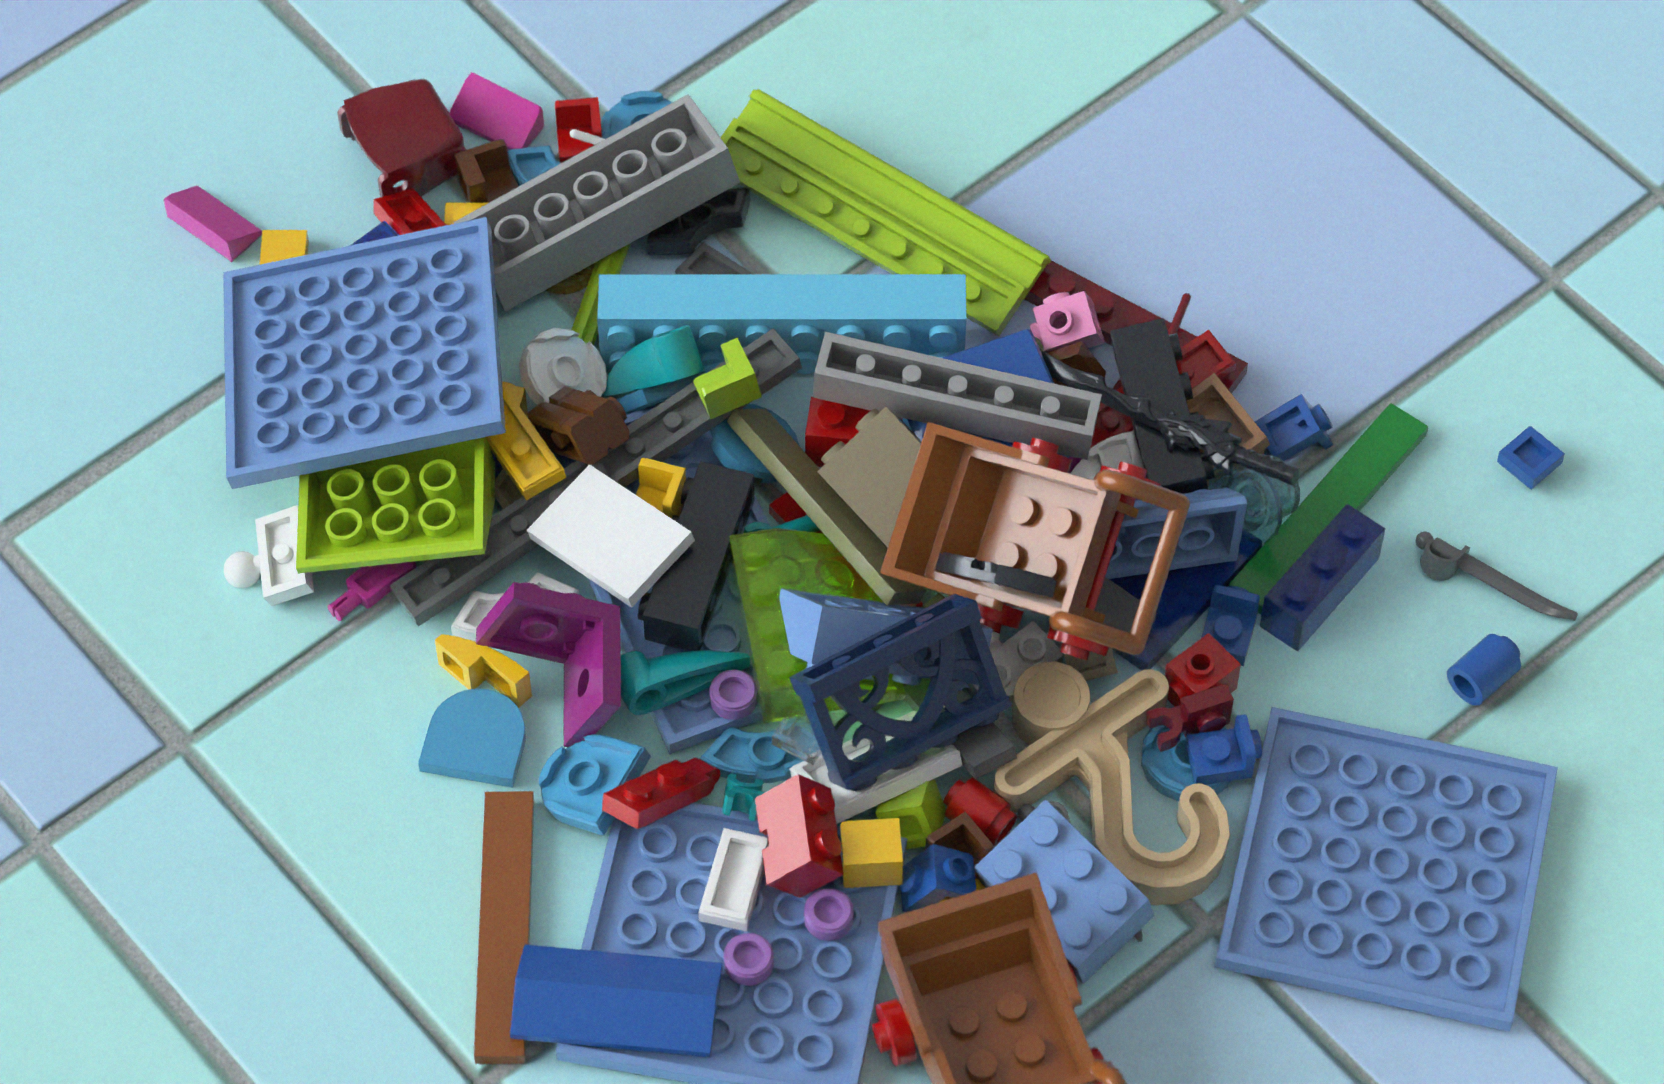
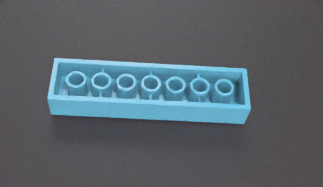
M599 274L597 323L600 355L606 365V372H610L619 359L638 344L663 332L686 325L691 327L704 367L725 360L721 344L738 338L742 348H744L773 328L800 358L802 368L797 371L800 374L815 372L825 332L939 358L965 350L967 321L966 274Z

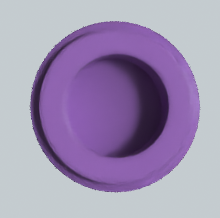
M740 670L724 671L711 682L709 689L710 704L719 716L729 720L742 719L750 715L756 708L758 702L757 684L746 672Z
M822 889L816 891L807 899L804 906V923L807 930L814 937L825 941H833L845 936L852 928L854 908L850 898L843 892L836 889Z
M744 933L734 937L726 945L724 950V968L729 978L740 985L753 986L765 981L772 973L774 953L771 944L764 937L754 933Z

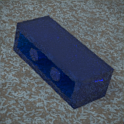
M1346 504L1266 594L1263 602L1260 627L1298 652L1378 561L1386 528L1349 504Z

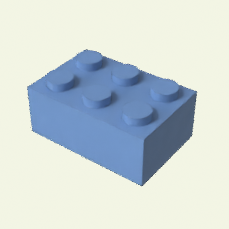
M1046 799L974 867L981 883L986 888L1037 872L1067 962L1070 963L1075 976L1083 984L1154 917L1149 899Z

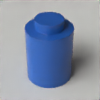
M1488 634L1447 670L1449 684L1465 702L1474 706L1481 705L1521 669L1519 648L1506 636Z

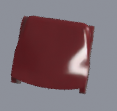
M414 79L370 89L344 100V105L338 110L339 126L344 137H351L352 141L356 140L368 159L382 172L378 178L380 197L412 188L420 196H423L449 178L457 175L454 154L466 150L463 135L436 90L427 79ZM399 181H404L400 186L393 188Z

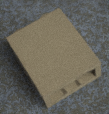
M885 407L881 412L875 408L867 413L855 427L859 432L846 445L840 441L830 448L821 459L825 465L817 472L888 547L922 441L891 409Z

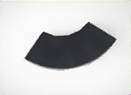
M749 188L728 189L653 230L646 241L648 254H692L697 245L708 236L725 229L743 227L751 202Z
M947 552L939 554L936 566L938 571L1053 598L1057 583L1053 577L987 561H978L975 558Z

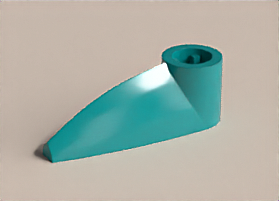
M690 325L658 334L629 350L619 359L607 375L606 390L602 393L601 397L677 381L703 371L705 368Z
M701 650L678 652L647 659L640 651L627 652L621 655V699L632 714H648L709 688L713 679L724 671H742L748 668L751 657L747 653Z

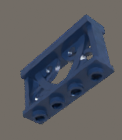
M953 594L789 677L795 694L800 696L828 769L827 774L831 783L851 791L866 789L877 781V776L890 769H902L914 764L918 760L917 755L931 748H942L956 742L959 738V733L973 726L981 727L993 723L999 718L1000 712L1012 706L1010 697L1005 693L979 620L982 619L975 600ZM960 630L970 659H955V632ZM926 647L928 652L924 660H934V664L919 666L915 662V653ZM896 662L907 672L917 676L931 677L924 700L911 721L889 718L872 710L886 691L889 680L888 666ZM967 669L976 674L979 688L975 696L959 704L956 697L958 691L961 688L970 687L966 682L953 679L954 671ZM871 675L874 679V686L867 697L860 701L858 698L867 694L868 690H862L859 682ZM829 696L847 713L835 726L824 701ZM858 721L862 725L853 734L852 746L857 748L861 740L868 739L870 748L867 752L851 760L845 756L842 744L847 730ZM885 734L894 738L886 741Z

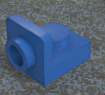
M1302 394L1254 421L1269 440L1270 445L1267 449L1272 458L1282 462L1316 442H1319L1325 450L1333 446L1327 433L1329 429L1333 428L1329 417L1320 404L1312 407Z
M1215 585L1212 591L1210 608L1201 638L1209 633L1241 666L1245 664L1256 624L1260 596L1237 586L1225 587Z
M1246 714L1236 715L1234 728L1186 736L1185 746L1195 784L1207 785L1252 778L1255 761L1262 757V744L1257 729L1250 730Z

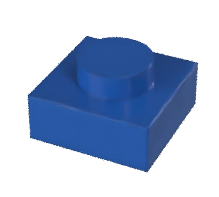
M1529 426L1499 451L1497 462L1532 490L1562 464L1565 453L1532 426Z

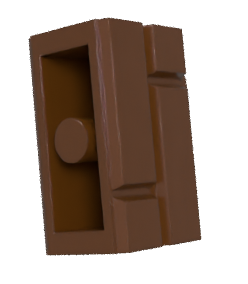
M564 386L549 397V403L543 401L527 413L528 419L553 453L591 466L608 454V448L614 450L629 439L630 431L625 423L627 415L622 405L614 397L602 398L591 390L583 392Z

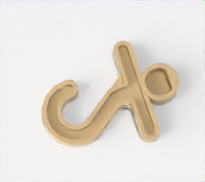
M1056 661L1040 662L1027 668L1018 677L1011 714L1013 728L1019 738L1029 746L1016 754V759L997 769L993 792L1011 804L1010 810L1012 812L1018 813L1020 806L1024 804L1032 805L1076 775L1090 793L1092 845L1149 899L1151 905L1180 904L1202 894L1220 874L1230 837L1227 811L1211 787L1201 783L1192 784L1182 791L1177 811V823L1187 841L1180 848L1164 853L1151 851L1141 845L1133 834L1130 759L1128 757L1127 739L1148 726L1146 722L1147 711L1161 707L1166 708L1169 691L1166 677L1153 669L1142 670L1090 704L1089 685L1083 675L1070 665Z

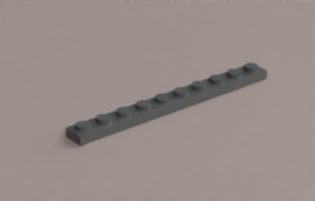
M774 328L743 348L756 374L761 395L802 368L800 358ZM725 361L717 365L712 370L726 365ZM692 382L628 425L627 427L630 431L629 439L614 450L608 448V454L592 466L625 488L639 478L638 465L641 458L660 462L665 461L729 418L733 410L710 419L694 386V382ZM747 403V404H745V405H743V406H741V407H738V408H736V409H742L743 407H745V406L748 405L749 403ZM577 460L564 468L567 478L527 501L522 496L492 516L485 554L427 560L391 584L390 588L394 596L418 627L539 546V544L530 539L527 529L587 468L588 464Z

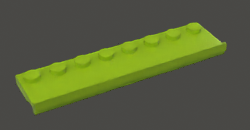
M760 89L752 90L749 95L750 101L737 119L733 118L720 137L729 149L740 181L739 185L749 188V191L891 274H966L967 318L998 337L1001 335L1046 265L1050 264L1051 259L1048 255Z

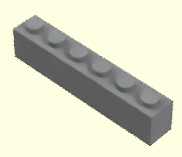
M825 332L814 372L813 386L814 398L866 410L876 408L879 412L888 407L901 418L923 423L931 422L954 430L1011 443L1015 441L1030 445L1033 437L1058 445L1057 453L1085 460L1088 459L1102 394L829 332Z

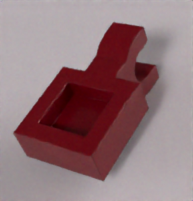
M1227 684L1182 697L1179 706L1173 708L1161 707L1147 711L1146 722L1149 728L1164 725L1170 729V731L1158 735L1157 746L1160 752L1175 747L1181 739L1182 732L1186 738L1190 734L1218 731L1225 725L1230 724L1234 699Z

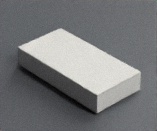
M726 828L723 829L698 913L699 921L747 932L765 871L762 850L769 846L767 837Z

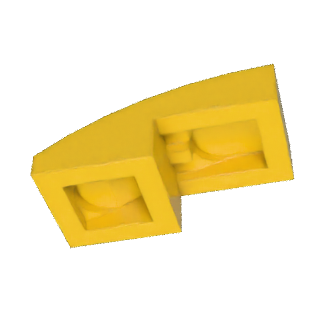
M441 634L435 639L438 664L467 689H476L486 680L501 694L511 699L518 708L532 697L529 672L504 654L488 646L478 645L475 641L457 636Z

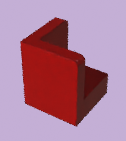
M598 97L555 101L560 163L594 146V144L572 138L570 136L571 130L576 129L602 138Z

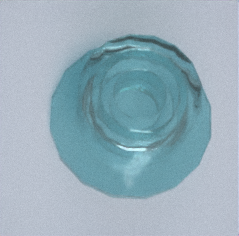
M1266 455L1269 456L1271 459L1274 458L1286 464L1282 459L1278 457H1275L1273 455ZM1233 463V476L1227 475L1222 469L1218 470L1214 467L1215 478L1209 479V490L1229 488L1244 495L1246 498L1247 508L1240 542L1250 546L1267 543L1278 534L1282 519L1297 510L1300 502L1298 481L1292 486L1279 481L1277 478L1268 477L1264 473L1261 474L1253 469L1242 467L1240 464Z

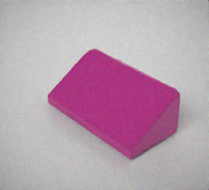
M473 72L465 79L449 111L457 125L490 142L504 139L508 150L527 148L544 128L543 109L539 105Z
M198 185L172 193L164 198L168 218L231 262L262 235L261 229Z

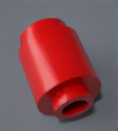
M974 777L965 783L962 780L955 782L943 800V803L948 806L945 811L946 818L951 821L966 812L994 847L1009 834L1018 818V815L1010 810V803Z

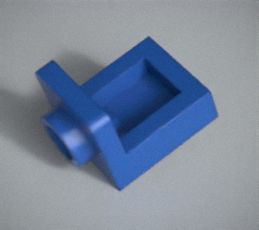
M932 844L903 866L902 885H899L902 898V912L907 913L936 904L946 896L955 898L976 891L973 856L965 852Z

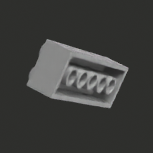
M689 94L460 218L454 224L487 217L492 233L496 298L506 312L739 184L740 181L728 147Z

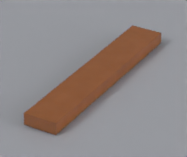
M533 791L485 792L474 1039L475 1064H525L526 1040L511 1039L510 1029L516 974L524 944L529 945L534 827Z

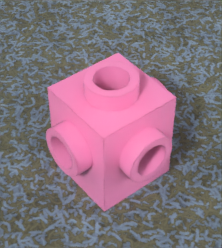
M1085 291L1069 295L1067 292L1053 294L1043 300V305L1033 308L1036 322L1030 324V329L1039 349L1044 348L1047 353L1081 341L1088 349L1105 343L1093 301Z

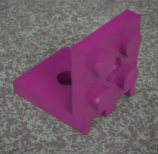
M513 582L476 627V644L564 664V747L585 741L584 736L596 734L621 707L620 606L587 599L577 593H561L540 588L533 583Z

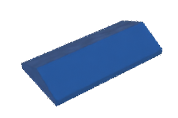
M524 944L515 979L510 1038L711 1058L723 963Z

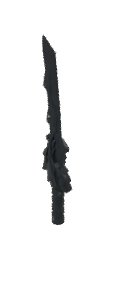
M1040 350L1053 379L1071 388L1102 394L1101 403L1161 431L1168 449L1173 450L1175 446H1180L1186 451L1195 447L1202 449L1207 459L1211 461L1216 469H1222L1230 476H1233L1234 463L1248 469H1253L1255 472L1264 473L1268 477L1277 478L1279 481L1292 486L1297 482L1300 468L1287 463L1284 464L1280 460L1271 459L1269 456L1258 454L1256 451L1247 450L1245 447L1238 445L1242 442V439L1228 432L1232 423L1205 419L1204 415L1182 416L1178 415L1173 409L1166 413L1160 412L1151 407L1149 398L1126 396L1108 387L1104 376L1073 369Z

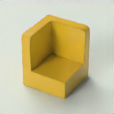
M641 458L638 465L639 487L636 496L670 518L673 515L680 516L684 506L681 504V494L686 480V468L648 458Z
M899 818L843 821L840 824L844 873L843 887L858 888L902 885L903 856Z

